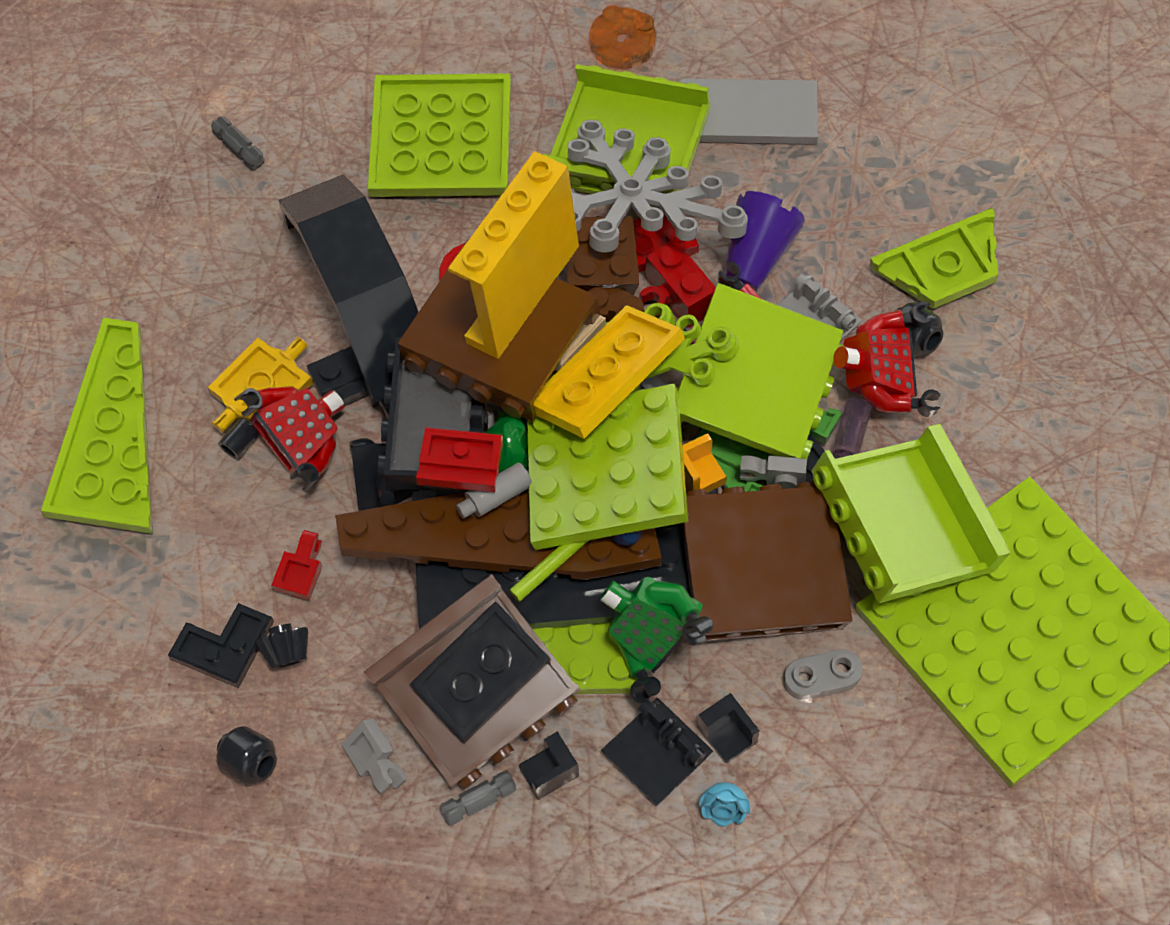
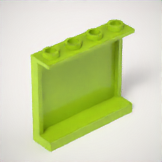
M576 64L577 85L550 155L543 154L568 166L571 189L574 188L575 191L594 194L611 190L616 184L605 167L583 161L575 162L568 158V143L571 140L577 139L578 128L586 120H597L602 124V127L605 129V141L610 149L613 146L614 132L616 130L625 128L634 132V147L627 151L620 161L630 177H632L642 161L643 146L650 138L654 137L663 138L667 141L671 148L670 163L663 169H654L647 181L667 176L668 169L673 166H681L686 168L688 172L690 171L711 109L708 87H703L696 83L686 84L669 81L662 77L652 78L635 75L629 71L607 70L595 65L585 66ZM669 189L659 193L667 194L683 189Z
M718 283L702 322L701 333L695 343L707 339L712 329L727 327L735 333L739 341V350L733 358L726 361H719L711 354L703 357L709 360L715 369V377L709 384H697L692 377L683 374L678 387L681 424L683 421L774 456L807 459L813 441L807 440L810 429L816 430L822 418L824 409L819 408L818 405L821 397L827 398L832 388L834 377L829 376L832 365L835 366L833 356L836 349L843 346L839 343L844 330ZM726 337L719 339L716 343H722ZM708 368L700 369L697 375H704Z
M941 424L928 426L917 440L834 459L831 451L826 450L811 471L816 487L823 493L830 507L831 516L838 523L847 541L848 550L855 556L864 574L865 583L872 590L878 603L995 572L1011 553Z

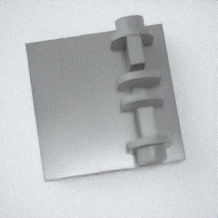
M804 274L799 275L794 281V285L797 288L777 304L783 308L844 330L840 342L863 321L854 311L840 302L835 295H832L828 289H825L815 281L811 275L807 277Z

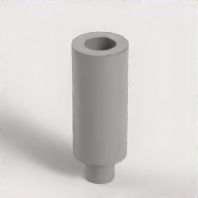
M518 462L498 474L495 493L469 490L465 492L466 500L457 504L456 509L463 519L473 513L480 517L529 489L532 480L524 466Z

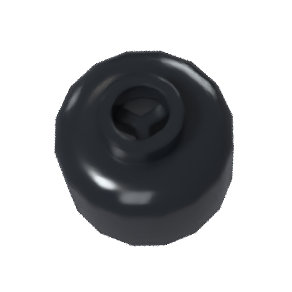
M908 303L894 311L909 312L917 303ZM927 308L917 310V315L920 319L933 317L927 325L915 327L911 323L905 324V328H911L913 354L916 357L935 351L944 336L941 318Z
M240 726L221 737L217 745L216 762L221 772L244 785H253L259 781H264L272 774L277 763V757L272 740L247 726Z

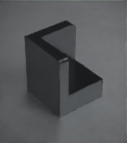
M731 693L698 715V729L724 763L731 762L758 743V727Z
M558 731L544 738L545 749L519 764V769L537 800L579 777L578 763Z

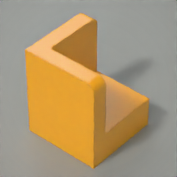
M705 434L682 445L687 492L706 490L708 493L726 484L727 477L712 454V439L709 434Z

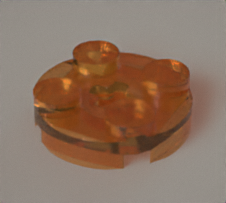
M610 5L604 8L603 13L594 20L589 31V43L591 50L596 54V59L601 64L618 70L630 69L632 64L638 63L641 60L642 64L648 61L656 48V30L652 16L633 8H620L617 5ZM628 35L631 39H624L623 42H618L617 36Z

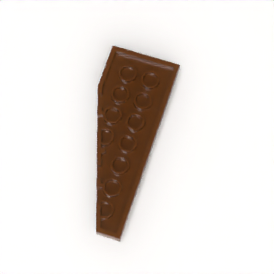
M529 489L480 517L473 513L463 519L458 513L456 505L466 500L465 492L335 515L342 556L379 560L397 557L413 559L414 563L420 564L437 561L448 562L450 567L510 572V569L531 571L559 546L535 550L531 544ZM655 528L642 530V536L639 541L627 546L617 544L611 536L589 540L553 573L569 574L571 579L587 580L662 566V557Z

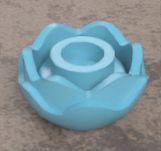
M722 782L714 784L700 798L699 806H702V816L705 819H712L718 826L725 827L731 823L742 824L746 814H750L748 797L738 786L731 783Z

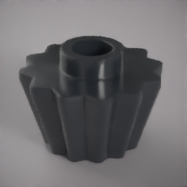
M291 623L269 628L268 636L255 640L272 669L294 665L307 660V627L292 629Z

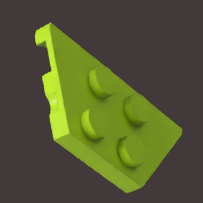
M990 208L881 253L870 259L869 266L873 271L921 302L930 303L929 307L932 309L996 283L998 278V260L995 254L997 244L996 236H994L995 212Z

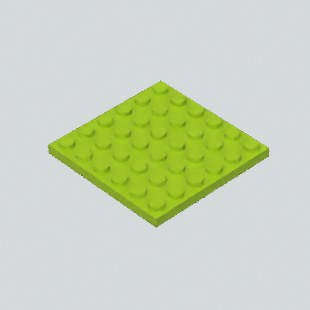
M1030 476L987 507L1011 552L995 572L878 603L872 592L857 603L855 607L857 614L1010 788L1019 783L1170 664V623Z

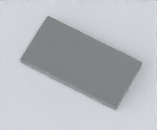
M680 78L681 83H696L709 89L711 109L700 142L817 144V81Z

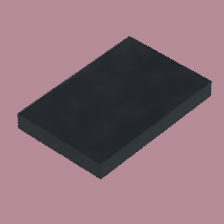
M495 601L409 685L449 728L466 743L551 658Z

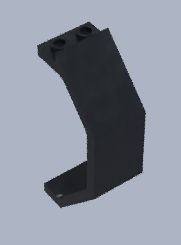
M342 174L282 198L278 202L288 229L296 228L300 233L332 299L360 367L368 397L373 408L380 406L379 401L384 399L385 385H392L393 374H388L387 372L388 352L395 351L396 337L404 335L419 311L406 277L366 197ZM411 371L409 393L415 390H426L438 380L436 377L425 372L418 374Z

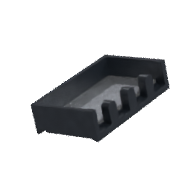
M396 337L395 351H389L387 357V372L393 375L392 385H385L384 406L390 409L389 419H382L381 441L387 443L386 454H379L378 476L384 477L387 491H391V489L469 491L465 489L418 485L416 475L419 470V459L425 427L483 433L485 403L475 400L468 392L458 387L452 389L442 385L436 377L425 372L418 374L408 369L403 363L398 347V342L402 337Z

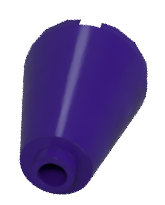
M746 191L744 197L740 194L737 198L736 206L743 208L748 217L747 231L740 238H730L724 276L727 278L734 277L728 270L727 265L730 261L735 262L741 270L739 280L744 285L748 283L757 292L802 230L805 223L804 215L794 206H792L791 211L781 207L783 200L773 195L757 191Z

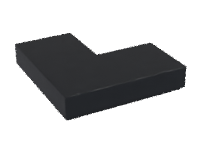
M238 603L220 636L186 622L168 657L176 663L239 689L260 650L255 640L268 635V629L272 627L274 620L269 615Z

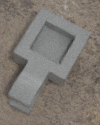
M374 719L362 721L342 743L343 748L360 776L371 775L373 784L379 792H384L391 784L394 789H398L407 780L404 771L397 764L387 759L393 752V749Z

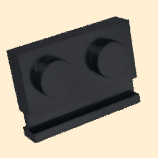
M351 346L307 365L308 372L321 397L333 390L340 396L345 406L368 397L364 379Z

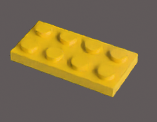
M626 305L545 383L533 402L536 416L585 439L685 340L682 329Z

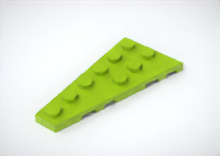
M104 317L102 319L41 508L44 517L153 534L142 341L138 322Z

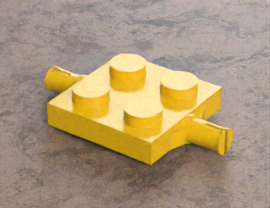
M297 336L282 351L269 346L257 337L208 386L210 394L226 407L211 422L215 429L223 434L236 419L240 417L247 421L251 419L253 413L247 417L241 414V412L248 408L247 404L242 400H234L236 396L247 388L260 390L267 387L293 386L299 391L309 388L313 384L311 376L297 367L294 361L308 348L307 343Z

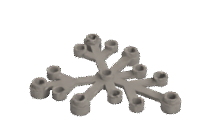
M586 120L578 128L577 139L571 140L568 143L567 155L570 160L575 162L583 161L605 167L616 182L611 190L586 196L572 193L577 232L581 229V221L590 208L614 203L605 219L597 220L590 228L589 244L594 250L598 252H611L618 247V226L628 210H635L641 219V226L648 231H657L662 228L664 212L675 228L676 237L684 241L695 239L698 230V222L694 218L685 217L684 214L717 222L718 232L724 237L735 239L745 235L748 217L743 208L730 205L721 210L692 202L704 198H718L722 193V180L719 177L708 175L701 179L700 186L683 189L688 185L689 172L684 167L673 166L668 169L667 176L647 181L654 169H663L670 163L671 148L665 139L654 137L647 141L643 146L642 161L632 177L628 175L620 163L626 152L634 147L635 134L632 130L625 128L616 130L614 132L613 146L610 149L605 141V129L602 127V124L597 120ZM669 189H683L667 194L659 193ZM649 204L659 206L661 210L655 207H651Z

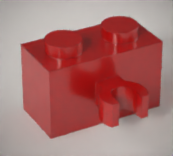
M674 239L646 256V279L651 286L644 288L639 293V298L643 303L653 299L657 303L668 305L678 319L684 315H692L700 322L705 317L716 287L680 243ZM693 324L687 325V326H686V329H689L690 327H692Z

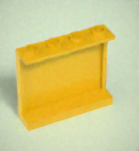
M536 151L532 153L448 267L449 272L469 281L471 284L478 318L465 334L466 344L497 359L500 358L545 292L579 247L568 166Z

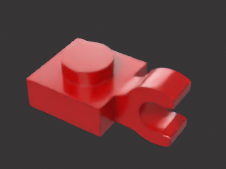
M303 530L295 554L284 551L271 584L274 591L310 601L322 569L321 562L315 560L322 545V541L318 540V533Z

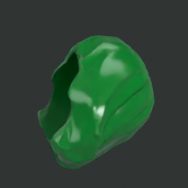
M505 412L486 432L487 434L503 436V448L498 474L518 462L528 471V421L522 416L521 418H514Z

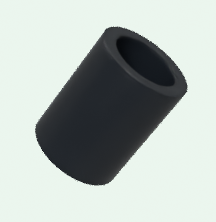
M240 417L218 442V445L229 456L239 459L258 437L259 433L249 421Z

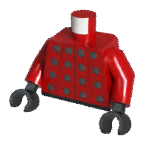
M919 302L906 313L897 310L871 317L857 327L856 335L846 338L843 346L838 347L834 353V365L846 371L848 389L862 395V398L879 412L911 413V409H917L922 416L932 417L940 409L937 406L931 407L925 402V400H938L941 394L937 390L930 389L925 391L920 398H913L917 396L912 333L911 328H905L907 323H911L915 327H923L933 319V317L920 319L917 315V310L930 306L928 302Z
M293 386L267 387L260 390L247 388L234 398L235 401L242 400L247 404L248 408L241 412V414L247 417L253 413L249 420L291 475L290 479L293 480L295 477H301L306 483L302 490L304 492L308 491L318 480L319 476L328 468L336 448V441L333 436L338 431V427L331 417L345 408L342 399L333 390L317 400L308 388L300 391Z

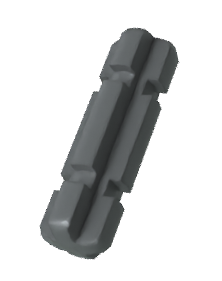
M219 116L217 120L211 123L213 133L219 139H224L223 143L240 159H244L243 162L250 169H257L265 161L263 152L256 146H252V142L237 127L231 126L232 123L226 117Z
M502 771L493 776V781L488 782V780H485L459 794V799L454 800V798H451L439 806L440 812L448 825H453L463 820L462 816L467 813L470 816L497 802L496 798L501 795L504 798L514 793L516 784L508 771Z

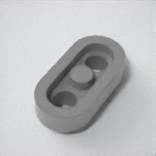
M845 649L799 658L791 662L787 667L784 685L787 692L798 700H811L849 691L855 688L861 679L863 671L862 662L855 653ZM845 663L849 666L850 670L848 672H840L837 670L836 665ZM808 672L812 679L802 681L799 679L798 674Z

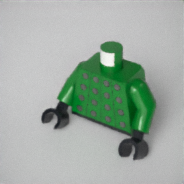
M644 577L635 589L630 592L613 580L600 598L602 602L616 611L608 631L623 654L631 676L637 678V681L630 688L631 696L637 703H643L645 700L650 699V696L657 695L661 690L660 681L655 677H649L647 674L649 671L655 673L684 639L690 645L695 646L706 641L704 634L710 632L713 628V622L709 617H699L703 604L691 598L680 584L660 582L650 577Z

